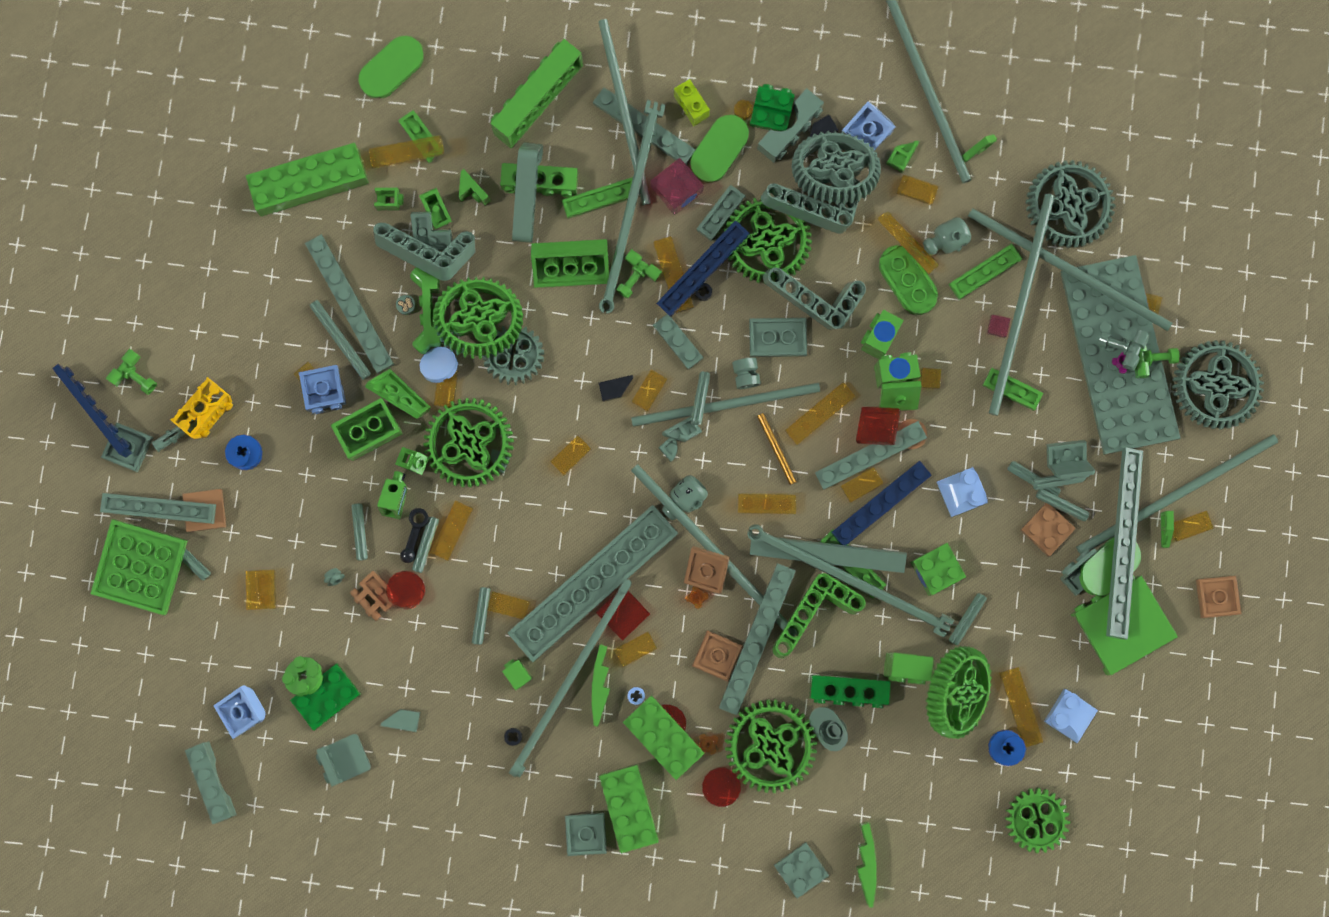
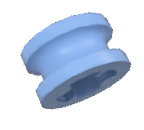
M634 687L628 692V700L634 705L641 704L645 699V693L639 687ZM635 690L640 691L639 694H642V698H639L637 702L633 701L634 698L631 699V693H635Z

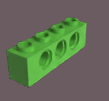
M502 163L500 186L506 193H515L517 164ZM538 166L537 178H543L544 182L537 184L536 193H542L545 196L561 194L563 197L577 195L578 168ZM556 179L563 180V183L559 186L553 184Z

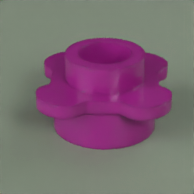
M1121 352L1117 358L1112 359V364L1119 369L1121 374H1125L1128 370L1123 368L1122 361L1126 357L1124 352Z

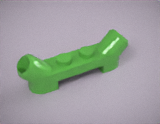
M416 267L411 272L410 279L422 289V295L419 296L420 307H423V314H420V324L423 325L424 330L412 342V346L419 353L426 354L431 347H441L442 345L433 325L432 293H440V282L436 277Z

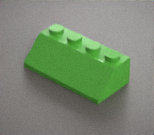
M607 239L531 243L534 288L607 284L609 278Z

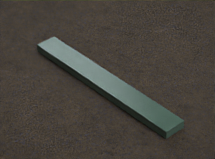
M778 538L832 565L905 572L906 552ZM751 540L750 555L801 561L760 540Z

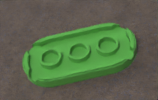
M400 36L392 40L360 71L359 84L362 91L371 98L380 99L392 94L422 65L424 53L421 44L410 36Z
M735 115L722 116L716 120L691 158L693 175L699 181L704 183L716 182L727 173L748 141L749 130L743 119Z
M900 245L887 248L879 260V270L887 284L907 312L914 315L928 313L935 306L938 297V291L933 281L912 250Z
M1115 537L1109 539L1080 567L1081 576H1079L1081 586L1091 595L1103 596L1110 593ZM1137 543L1135 546L1133 572L1138 568L1141 561V552Z

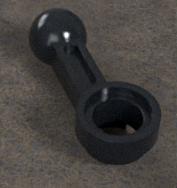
M415 508L409 514L412 529L406 548L400 553V559L404 563L414 561V549L420 531L428 523L429 516L422 508ZM423 514L424 521L422 523H415V515Z

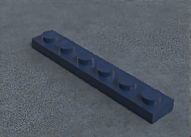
M735 220L656 304L672 317L750 233Z
M60 364L52 368L118 454L125 458L131 455L132 452L128 448L130 446L123 437L120 438L118 436L119 430L112 423H108L106 420L108 416L102 409H97L95 406L97 402L89 394L86 395L84 385L72 377L75 375L68 366L63 367Z
M918 461L831 532L840 545H847L932 475L922 462Z

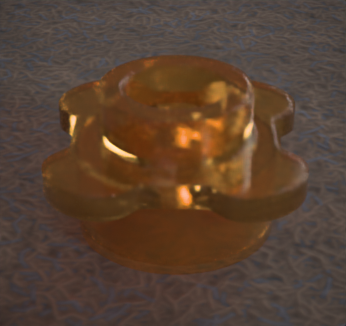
M693 586L691 593L686 595L685 599L687 602L694 604L696 609H700L704 600H707L709 596L707 592H703L700 588Z
M701 734L699 736V747L704 752L714 755L717 752L715 747L718 737Z

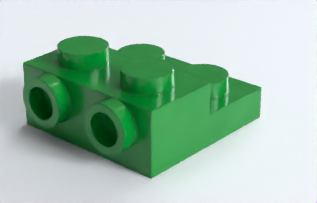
M769 84L758 86L750 126L773 131H786L795 94L791 93L792 91L787 88L775 90Z

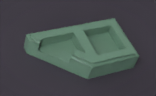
M692 416L663 431L662 435L686 442L699 435L702 431L698 425L691 423Z
M400 709L383 721L380 726L417 732L420 712Z

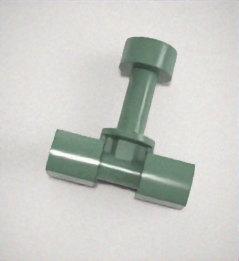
M1137 330L1133 341L1129 340L1127 343L1111 338L1112 334L1103 332L1098 346L1103 348L1112 346L1124 350L1126 357L1122 364L1123 368L1135 371L1139 362V352L1141 348H1145L1150 337L1149 333Z

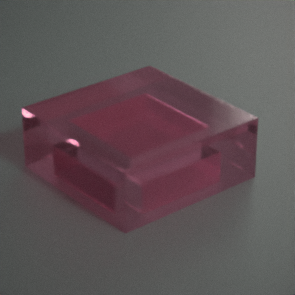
M992 314L987 334L1006 338L1010 318Z

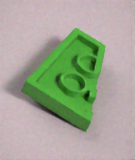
M391 369L368 381L365 385L367 389L416 419L426 414L431 408Z

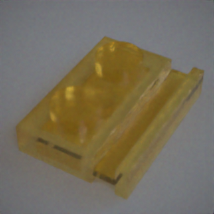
M275 570L246 571V610L276 609Z

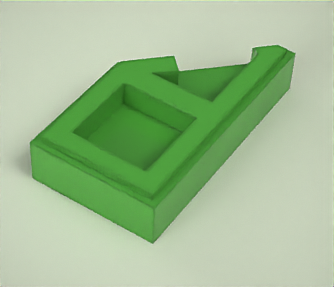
M992 134L984 137L962 155L963 161H969L973 156L982 153L997 141L995 135Z
M919 141L896 146L886 165L903 173Z
M1174 511L1161 512V547L1169 548L1174 532Z

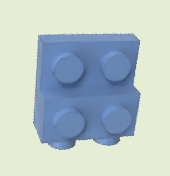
M337 365L299 372L305 409L308 412L312 411V414L323 413L325 408L339 410L342 409V405L346 404Z

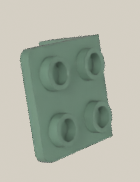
M1085 440L1046 444L1047 466L1056 478L1069 480L1071 477L1087 478L1095 474V469L1087 461V443Z
M1095 548L1092 551L1088 549L1076 559V564L1071 562L1062 571L1063 576L1060 580L1075 596L1084 590L1079 576H1081L1080 567L1097 552Z
M352 734L316 750L318 753L316 759L320 766L323 765L325 781L327 784L330 783L331 787L362 774L371 768L357 734Z

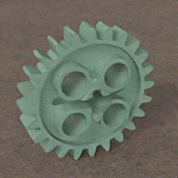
M502 326V332L497 330L496 339L508 331L504 326ZM527 327L521 330L517 339L512 370H509L511 364L510 355L513 354L514 345L510 344L509 349L504 348L503 353L497 351L496 357L493 354H490L489 358L486 355H482L483 360H487L484 362V366L488 367V374L493 372V379L499 376L500 383L506 379L507 385L510 384L511 380H514L515 385H517L518 380H521L524 384V378L526 377L532 380L531 373L537 375L536 368H542L539 362H544V357L541 356L544 355V350L541 349L543 344L538 342L539 336L533 337V330L527 333ZM522 345L529 346L526 350L520 349ZM501 359L507 361L504 365L498 364V361ZM520 362H523V363L526 364V365H525L524 367H522V368H519V367L516 366V365H517L518 363H520Z

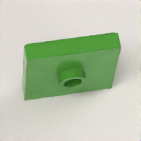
M921 381L883 383L879 403L880 412L918 410Z

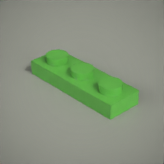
M991 368L982 386L994 391L999 371ZM1008 376L1003 396L1035 411L1043 392Z

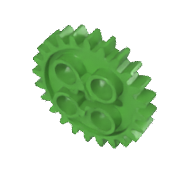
M1028 788V794L1021 791V798L1016 795L1014 796L1017 801L1016 803L1009 802L1013 808L1006 809L1010 816L1005 817V819L1010 821V823L1005 827L1012 829L1008 835L1015 836L1013 842L1017 843L1020 841L1019 847L1024 848L1026 846L1028 852L1032 848H1034L1035 853H1039L1040 848L1044 853H1047V847L1054 850V843L1061 845L1058 840L1059 838L1066 839L1062 834L1063 831L1069 832L1065 828V824H1070V821L1065 820V817L1070 814L1063 812L1067 806L1059 805L1062 799H1055V793H1051L1048 796V790L1046 789L1043 790L1042 794L1040 788H1036L1035 793L1031 788ZM1033 803H1035V805H1036V806H1035L1036 814H1035V811H1034V809H1033V807H1032V804H1033ZM1047 803L1049 806L1048 812L1043 814L1041 806ZM1028 807L1030 810L1029 816L1023 818L1021 812L1024 808ZM1037 817L1041 818L1038 824L1034 823ZM1048 823L1053 825V830L1050 833L1045 831ZM1029 827L1034 829L1032 837H1027L1026 830ZM1039 828L1043 835L1042 838L1039 837Z

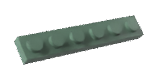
M603 88L593 101V105L623 124L616 95ZM628 104L634 132L643 138L648 117ZM656 123L651 144L685 167L695 149Z
M919 421L815 472L823 490L927 439V436Z
M102 493L100 508L102 513L214 524L216 511L215 504Z

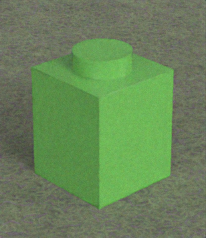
M512 659L504 665L506 669L502 672L515 690H518L533 679L520 660L515 661Z

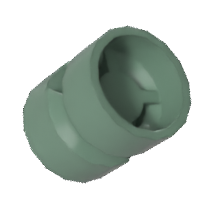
M744 358L732 362L733 371L737 374L735 378L737 389H748L761 385L760 376L756 373L758 369L756 358Z

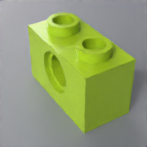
M690 79L674 88V97L693 126L709 117L710 109Z

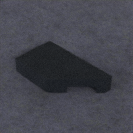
M827 115L813 123L810 137L814 134L819 135L820 132L826 134L827 131L830 133L836 131L838 133L839 130L831 116Z
M633 375L599 382L602 401L621 398L632 382Z

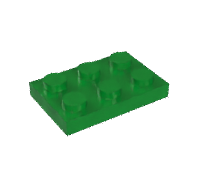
M338 663L322 674L323 681L316 692L303 695L302 697L295 696L290 700L313 731L317 730L361 695Z

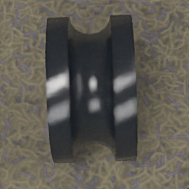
M703 283L695 292L696 298L700 301L709 300L712 296L711 286ZM707 288L706 291H709V294L701 296V292L698 293V291Z
M510 728L505 732L504 740L508 745L515 746L521 742L522 733L517 728ZM509 732H516L518 740L510 742L508 739L510 737L508 736Z

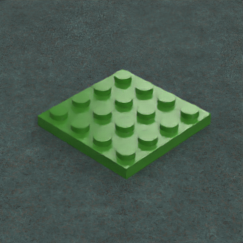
M111 519L91 594L161 615H167L188 540Z

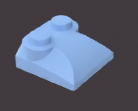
M867 102L844 127L843 131L847 135L850 133L852 137L857 135L859 140L864 139V143H869V146L874 147L875 151L892 134L896 126L878 108Z
M973 467L937 481L951 517L988 503L985 490Z
M245 685L213 705L232 739H235L265 719V710L258 697L250 687Z
M1063 689L1044 722L1078 743L1098 710L1080 699L1076 694Z

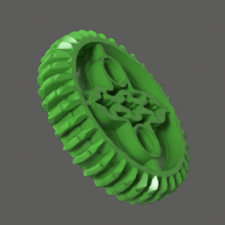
M761 197L760 202L753 198V204L749 200L746 201L747 207L741 204V211L735 209L734 213L736 216L731 215V221H727L726 226L730 227L735 220L740 223L745 216L753 211L756 213L751 218L753 233H750L732 255L728 257L729 262L734 261L732 267L739 266L737 273L743 270L744 278L749 274L750 281L756 277V282L760 283L765 272L749 267L740 258L738 252L747 257L761 255V259L766 267L770 269L780 268L785 259L782 248L793 244L797 234H800V248L797 256L788 266L782 269L787 274L790 273L794 276L796 274L794 269L797 271L801 270L799 264L805 265L806 261L804 259L809 257V254L806 252L811 251V247L807 245H811L812 240L807 238H810L812 233L806 232L810 230V225H805L806 221L788 215L795 222L797 228L787 223L775 226L771 215L761 211V209H772L762 203ZM759 219H764L767 222V224L765 226H760L757 223V221ZM783 232L789 234L788 238H786L785 235H782ZM765 237H767L769 240L771 239V242L768 243L767 241H764ZM748 242L750 245H753L752 249L746 246ZM771 254L777 255L778 260L771 261L769 260L768 256ZM774 272L770 275L771 280L775 282V278H777Z
M475 276L474 280L468 277L466 282L462 279L459 281V284L454 282L453 287L448 286L447 291H442V296H438V302L435 303L433 310L434 329L436 330V335L439 336V340L444 342L445 347L449 346L451 352L456 350L457 355L463 353L465 358L467 355H471L472 359L478 356L481 360L482 355H486L489 358L490 354L496 357L497 351L503 353L504 348L509 349L510 344L514 345L515 339H518L523 325L522 307L519 299H516L515 293L512 294L510 288L506 289L505 284L500 286L499 281L493 283L491 278L485 281L484 276L481 280H478ZM477 292L488 293L499 299L483 302ZM460 297L459 305L461 310L455 312L449 319V322L445 323L444 317L447 307L452 301ZM511 312L510 328L503 336L496 339L497 329L495 325L501 323L507 316V313ZM473 333L479 344L462 341L454 335L461 337Z
M465 398V404H463L461 399H458V405L451 401V408L445 404L444 408L446 411L443 412L439 409L438 413L440 416H432L436 420L435 423L432 421L428 422L432 429L426 428L425 431L430 433V435H424V439L429 440V442L423 443V446L430 449L425 450L424 453L427 455L431 454L427 458L429 459L428 462L434 461L430 464V467H437L434 471L435 474L442 472L440 474L441 479L447 476V483L454 479V486H457L460 481L461 487L464 488L466 482H468V487L472 488L473 482L479 487V481L482 480L483 484L486 485L487 481L485 478L488 477L493 481L494 478L491 476L493 473L496 476H500L497 469L500 468L504 471L505 468L502 466V463L509 464L505 457H512V454L507 452V450H514L513 446L508 445V443L514 442V439L508 438L513 435V432L506 431L511 428V425L505 424L508 421L506 417L500 419L503 416L501 411L495 414L498 409L496 406L490 410L491 403L489 402L484 407V400H480L479 404H477L476 398H473L472 404L469 398ZM463 410H476L491 417L495 423L482 421L472 426L465 417L461 415L455 416L454 414ZM447 418H450L447 430L452 440L442 447L441 457L439 458L436 451V436L442 423ZM455 421L461 425L462 433L456 429ZM467 428L471 431V433H475L477 438L481 441L479 442V447L481 448V451H479V449L477 448L478 440L473 434H468V432L466 431ZM484 428L490 430L489 435L486 437L480 435L481 430ZM499 428L502 436L501 452L496 462L488 468L490 454L485 446L495 439L496 429ZM465 437H467V439H469V440L471 441L472 449H471V447H469L468 445H466L467 442H466ZM459 443L464 451H469L471 457H469L466 453H463L462 449L457 444ZM450 449H457L455 457H448ZM475 453L482 457L481 460L483 464L476 461L477 458ZM466 459L473 469L483 470V473L472 476L459 475L447 469L443 462L457 464Z
M966 646L955 647L953 650L950 649L949 653H946L945 657L941 658V663L937 664V669L933 670L934 675L931 677V683L928 685L929 691L927 692L928 698L926 699L928 704L926 709L928 710L927 716H929L928 722H930L934 731L941 736L950 739L964 738L965 735L974 730V726H977L978 721H981L982 714H985L984 710L987 707L988 697L991 693L990 687L992 684L990 681L992 677L990 676L991 670L989 669L988 659L977 649Z
M766 700V706H763L762 701H759L758 708L752 703L751 707L753 710L750 711L748 707H745L746 715L742 712L738 713L742 717L740 721L734 717L733 720L737 723L736 727L733 724L729 725L734 731L733 733L730 731L726 733L732 736L731 740L725 739L726 743H731V747H725L726 751H731V754H727L726 758H733V761H730L728 764L729 766L736 765L732 770L733 773L741 772L737 775L738 779H741L743 776L746 777L743 780V784H747L749 780L751 781L749 786L751 789L757 784V791H760L761 787L765 786V793H768L769 787H772V792L776 793V787L779 786L780 792H783V785L786 784L789 790L791 789L790 782H793L795 786L798 785L795 780L797 777L801 781L804 780L800 775L802 772L806 775L809 774L805 770L806 766L809 768L813 767L808 761L809 759L812 761L816 759L810 756L811 753H817L816 749H811V746L817 745V742H811V738H815L816 734L809 735V732L814 728L811 726L806 728L805 725L809 724L810 721L808 719L804 722L802 721L805 717L803 713L797 716L798 708L791 712V704L785 709V702L783 701L780 707L777 706V700H774L773 706H770V700ZM763 712H778L790 717L797 725L782 724L773 729L766 719L755 718V715ZM751 720L748 732L754 743L744 751L743 762H740L737 753L738 735L744 724ZM755 723H757L761 727L765 726V728L763 729V734L765 736L761 735L760 733H755V731L757 730ZM767 730H769L770 733L773 734V735H776V734H777V737H778L779 741H780L781 743L785 744V745L782 747V751L784 752V756H783V755L781 754V752L779 751V748H780V743H779V741H778L777 739H775V738H771L770 735L768 734ZM785 730L792 732V738L788 741L782 738V733ZM799 730H801L805 741V752L799 767L792 773L791 770L794 763L788 749L797 743ZM758 736L764 743L762 744L763 751L768 755L771 754L775 762H773L769 757L764 758L763 752L759 748H757L760 745V742L757 739ZM766 740L776 743L774 745L775 753L770 749H766L768 747ZM752 752L760 754L758 762L750 761L749 756ZM777 756L787 760L785 762L786 770L782 766H777L779 763ZM768 763L775 773L780 775L786 774L787 777L775 781L762 780L750 774L745 767L758 769Z

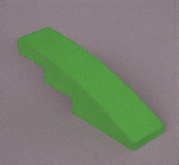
M601 644L594 666L592 681V713L594 726L597 727L610 692V688L603 686L609 667L602 666L608 647Z
M863 822L860 823L865 843L858 845L863 864L856 866L867 906L871 908L874 906L876 891V856L870 823Z

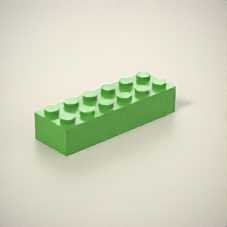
M563 39L554 45L553 52L548 57L545 56L542 59L540 67L529 74L527 82L524 85L521 84L517 88L512 99L509 98L504 103V108L501 112L495 113L492 117L490 124L494 135L512 149L582 68V53L567 40Z
M355 142L245 175L255 210L261 217L369 184L363 161Z

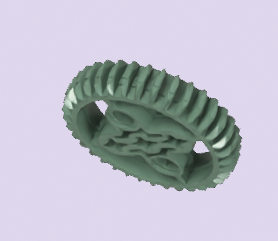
M827 131L826 134L820 132L819 135L814 134L812 137H808L798 145L792 158V174L795 182L798 183V188H802L803 192H808V197L813 195L815 200L819 198L822 202L828 201L829 205L831 202H835L837 205L839 202H842L844 205L847 202L852 204L854 200L859 202L861 198L865 199L875 189L881 174L880 158H878L877 152H874V147H870L869 143H864V139L859 140L857 135L852 137L850 133L846 135L843 131L842 133H837L836 131L830 133ZM818 151V158L814 159L807 168H804L803 162L805 158ZM864 167H868V177L854 185V177L858 176Z
M1066 160L1062 162V165L1060 162H1056L1055 167L1051 164L1048 166V169L1044 168L1042 173H1038L1037 179L1032 181L1033 185L1029 186L1028 189L1031 192H1028L1026 196L1030 199L1026 200V204L1030 206L1026 208V211L1031 213L1027 217L1033 218L1030 225H1037L1041 210L1038 208L1040 190L1050 178L1057 175V179L1053 184L1056 197H1054L1052 205L1055 207L1056 213L1050 212L1049 220L1053 221L1063 218L1066 229L1076 234V236L1061 234L1047 225L1045 232L1047 237L1045 240L1053 239L1052 245H1055L1058 241L1059 247H1062L1064 243H1066L1067 248H1070L1072 244L1074 248H1077L1079 244L1083 247L1086 245V242L1091 244L1093 239L1097 240L1099 235L1105 233L1104 229L1107 230L1109 228L1108 223L1112 222L1111 216L1115 213L1112 211L1115 208V204L1111 203L1115 200V197L1110 196L1113 190L1107 189L1111 183L1105 184L1106 177L1101 179L1099 177L1101 172L1099 171L1096 174L1094 172L1095 167H1092L1090 170L1088 169L1089 164H1085L1083 167L1082 162L1079 161L1075 165L1074 160H1071L1069 165ZM1065 173H1073L1085 177L1097 190L1094 188L1078 190L1074 178ZM1085 196L1091 197L1092 202H1087ZM1100 199H1102L1103 210L1100 220L1094 228L1084 233L1083 230L1088 224L1086 211L1096 208Z
M1214 340L1212 344L1210 341L1205 342L1204 345L1201 343L1198 347L1191 348V352H1186V357L1183 356L1180 359L1182 363L1176 365L1180 370L1174 371V374L1178 377H1174L1172 380L1177 382V384L1172 386L1173 389H1177L1174 396H1179L1180 398L1176 400V403H1182L1180 410H1187L1184 415L1191 414V421L1197 418L1198 425L1203 423L1205 428L1210 425L1211 429H1216L1218 426L1219 430L1224 429V427L1229 429L1232 425L1236 427L1239 425V422L1244 423L1246 421L1245 418L1249 419L1251 417L1250 413L1256 412L1254 407L1260 405L1257 400L1263 398L1258 393L1264 391L1263 388L1259 387L1264 384L1263 381H1259L1263 374L1257 373L1261 367L1255 368L1256 360H1250L1252 355L1246 356V349L1239 351V345L1233 348L1231 342L1226 345L1225 341L1218 343L1217 340ZM1217 352V355L1209 361L1207 372L1196 371L1188 378L1186 377L1188 369L1197 358L1208 353ZM1225 354L1233 357L1243 366L1250 384L1243 377L1231 375L1232 362ZM1217 362L1222 364L1223 370L1217 368ZM1186 386L1194 393L1205 395L1204 407L1211 416L1204 414L1195 407L1188 396ZM1249 392L1248 401L1239 412L1229 417L1219 418V415L1226 411L1229 398L1240 399ZM1214 399L1219 402V408L1213 405Z

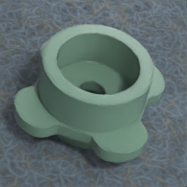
M334 568L325 573L324 582L328 583V586H335L342 581L345 575L341 574V571L337 568Z

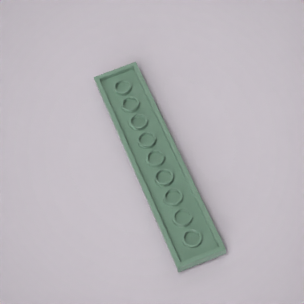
M652 505L508 632V635L528 658L534 662L676 537L678 532Z

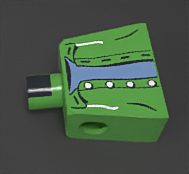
M394 471L393 478L385 480L377 505L382 516L401 519L407 495V487L404 483L405 473Z

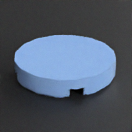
M436 347L424 354L419 366L426 380L432 383H440L454 375L457 371L458 361L450 349Z

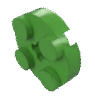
M296 657L288 665L282 677L287 690L299 697L316 692L323 681L321 665L310 657ZM306 672L307 678L300 681L301 674Z

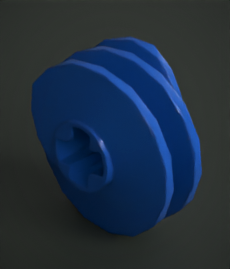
M238 435L232 438L225 449V456L229 464L240 470L253 469L262 459L263 451L260 443L248 435ZM243 449L247 450L245 456L241 455Z
M1001 730L990 738L988 751L996 763L1012 766L1023 759L1026 746L1017 733ZM1006 743L1010 746V751L1007 750V753L1003 750V746H1006Z

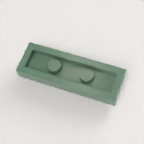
M730 185L697 227L696 231L712 242L734 213V210L745 199V195Z
M668 314L653 325L688 370L703 359V356Z

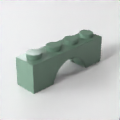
M806 88L794 102L793 109L797 116L794 126L786 131L769 130L758 143L757 149L773 163L777 159L782 160L787 153L786 149L790 145L794 146L799 140L798 135L802 131L805 133L811 126L810 121L813 118L817 119L821 115L824 102Z
M204 742L185 750L212 825L237 815L230 796L225 792L218 778L216 758L210 742Z

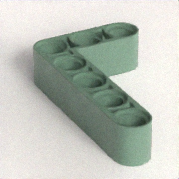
M523 143L518 151L512 241L532 243L538 166L542 161L543 144Z
M855 179L854 185L860 183L859 180ZM775 183L768 185L761 195V201L765 206L837 234L844 233L852 224L858 201L854 200L852 204L847 202L844 205L842 202H839L838 205L832 206Z
M377 223L373 227L375 244L379 248L442 281L450 280L474 255L476 250L475 236L468 231L460 233L443 252H440L387 223Z
M780 268L769 269L763 275V281L767 286L829 330L840 329L845 325L866 292V286L862 281L849 282L844 286L831 306ZM772 272L777 275L776 282L770 278ZM787 283L792 286L791 293L786 290ZM853 285L858 289L857 294L852 292ZM803 294L807 296L806 304L801 301ZM843 300L846 301L848 305L846 310L842 308ZM818 305L822 307L821 315L816 311ZM833 316L837 318L836 326L831 322Z

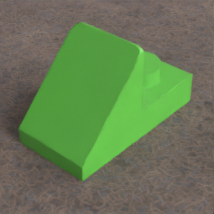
M463 169L460 175V201L462 202L473 193L471 196L478 204L482 202L486 206L490 202L489 196Z
M437 188L419 195L426 211L431 212L432 224L435 229L452 222Z

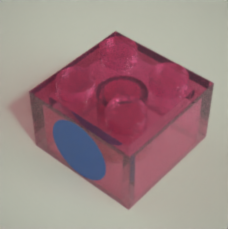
M678 158L651 180V188L674 215L702 194L704 190V185L681 158Z

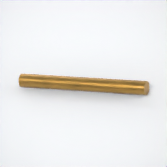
M764 413L758 415L757 418L789 484L796 483L797 481Z

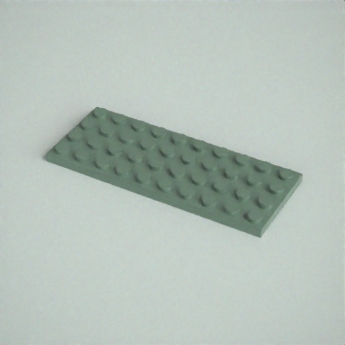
M1136 255L1076 267L1149 309ZM1061 271V278L1103 455L1121 452L1125 447L1135 449L1181 439L1162 361H1152V365H1149V377L1136 378L1135 371L1127 370L1125 374H1121L1119 369L1112 364V359L1117 358L1124 350L1112 346L1107 348L1098 346L1103 332L1112 334L1111 338L1127 343L1129 340L1132 341L1137 330L1149 333L1150 336L1146 344L1147 350H1151L1152 354L1160 353L1153 323Z

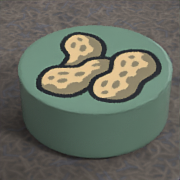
M403 295L397 299L396 308L401 314L409 315L414 312L416 303L412 297Z

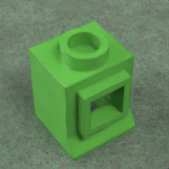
M375 188L377 202H374V206L377 211L400 210V205H403V194H400L398 188ZM386 197H394V203H386Z
M402 447L395 465L423 475L429 459H427L428 456Z

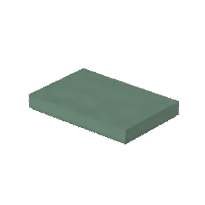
M806 318L749 319L750 357L807 356Z

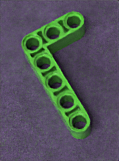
M819 574L812 581L775 642L773 654L779 659H784L793 651L824 598L847 613L855 615L865 607L864 597L828 574ZM818 580H823L826 583V588L820 587ZM834 591H841L843 597L837 598ZM808 596H814L816 604L810 603ZM851 600L858 602V609L852 607ZM798 612H804L807 619L801 620ZM789 628H794L797 631L796 637L789 634ZM779 644H784L787 647V653L779 651Z

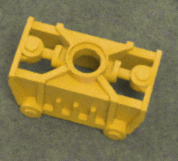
M206 377L204 383L197 387L198 390L178 410L175 417L170 419L193 439L207 438L210 433L209 430L225 411H229L233 407L231 396L209 377ZM220 392L224 393L217 402L210 403L213 395H217ZM200 402H203L204 410L200 413L196 412L195 407ZM197 419V426L191 433L188 432L190 421Z

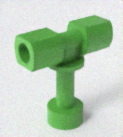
M631 249L625 257V261L633 266L632 270L634 273L625 285L620 284L616 291L628 299L633 293L630 289L639 277L644 278L647 276L656 282L662 271L653 264L648 265L642 260V256Z
M1146 346L1144 349L1141 348L1138 355L1139 362L1135 368L1136 378L1149 377V365H1152V361L1168 360L1169 364L1179 363L1178 348H1169L1167 353L1153 354L1151 350H1147Z
M130 348L121 358L123 362L118 369L113 368L105 378L116 387L124 378H132L141 385V391L147 395L151 394L157 386V383L151 378L146 380L135 372L136 367L134 365L141 356Z

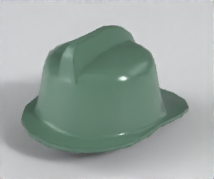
M819 707L812 711L809 717L810 725L814 728L813 731L821 744L830 751H839L844 748L848 741L846 724L839 719L833 710L827 707Z

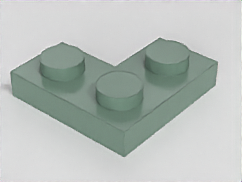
M431 212L411 213L413 238L436 250H445L453 241L451 230H433Z

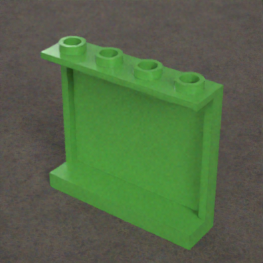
M1133 575L1128 639L1122 640L1106 636L1110 593L1103 596H1094L1091 598V603L1078 605L1074 608L1075 612L1070 614L1076 618L1101 660L1104 666L1102 669L1106 675L1115 674L1178 637L1142 576L1135 577Z

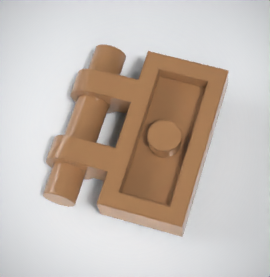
M372 571L359 583L364 589L361 593L356 588L350 592L355 598L354 601L357 605L360 604L366 610L365 613L375 621L382 617L377 612L380 607L387 612L400 600L397 594L375 571ZM370 595L375 603L371 605L365 599L366 596Z

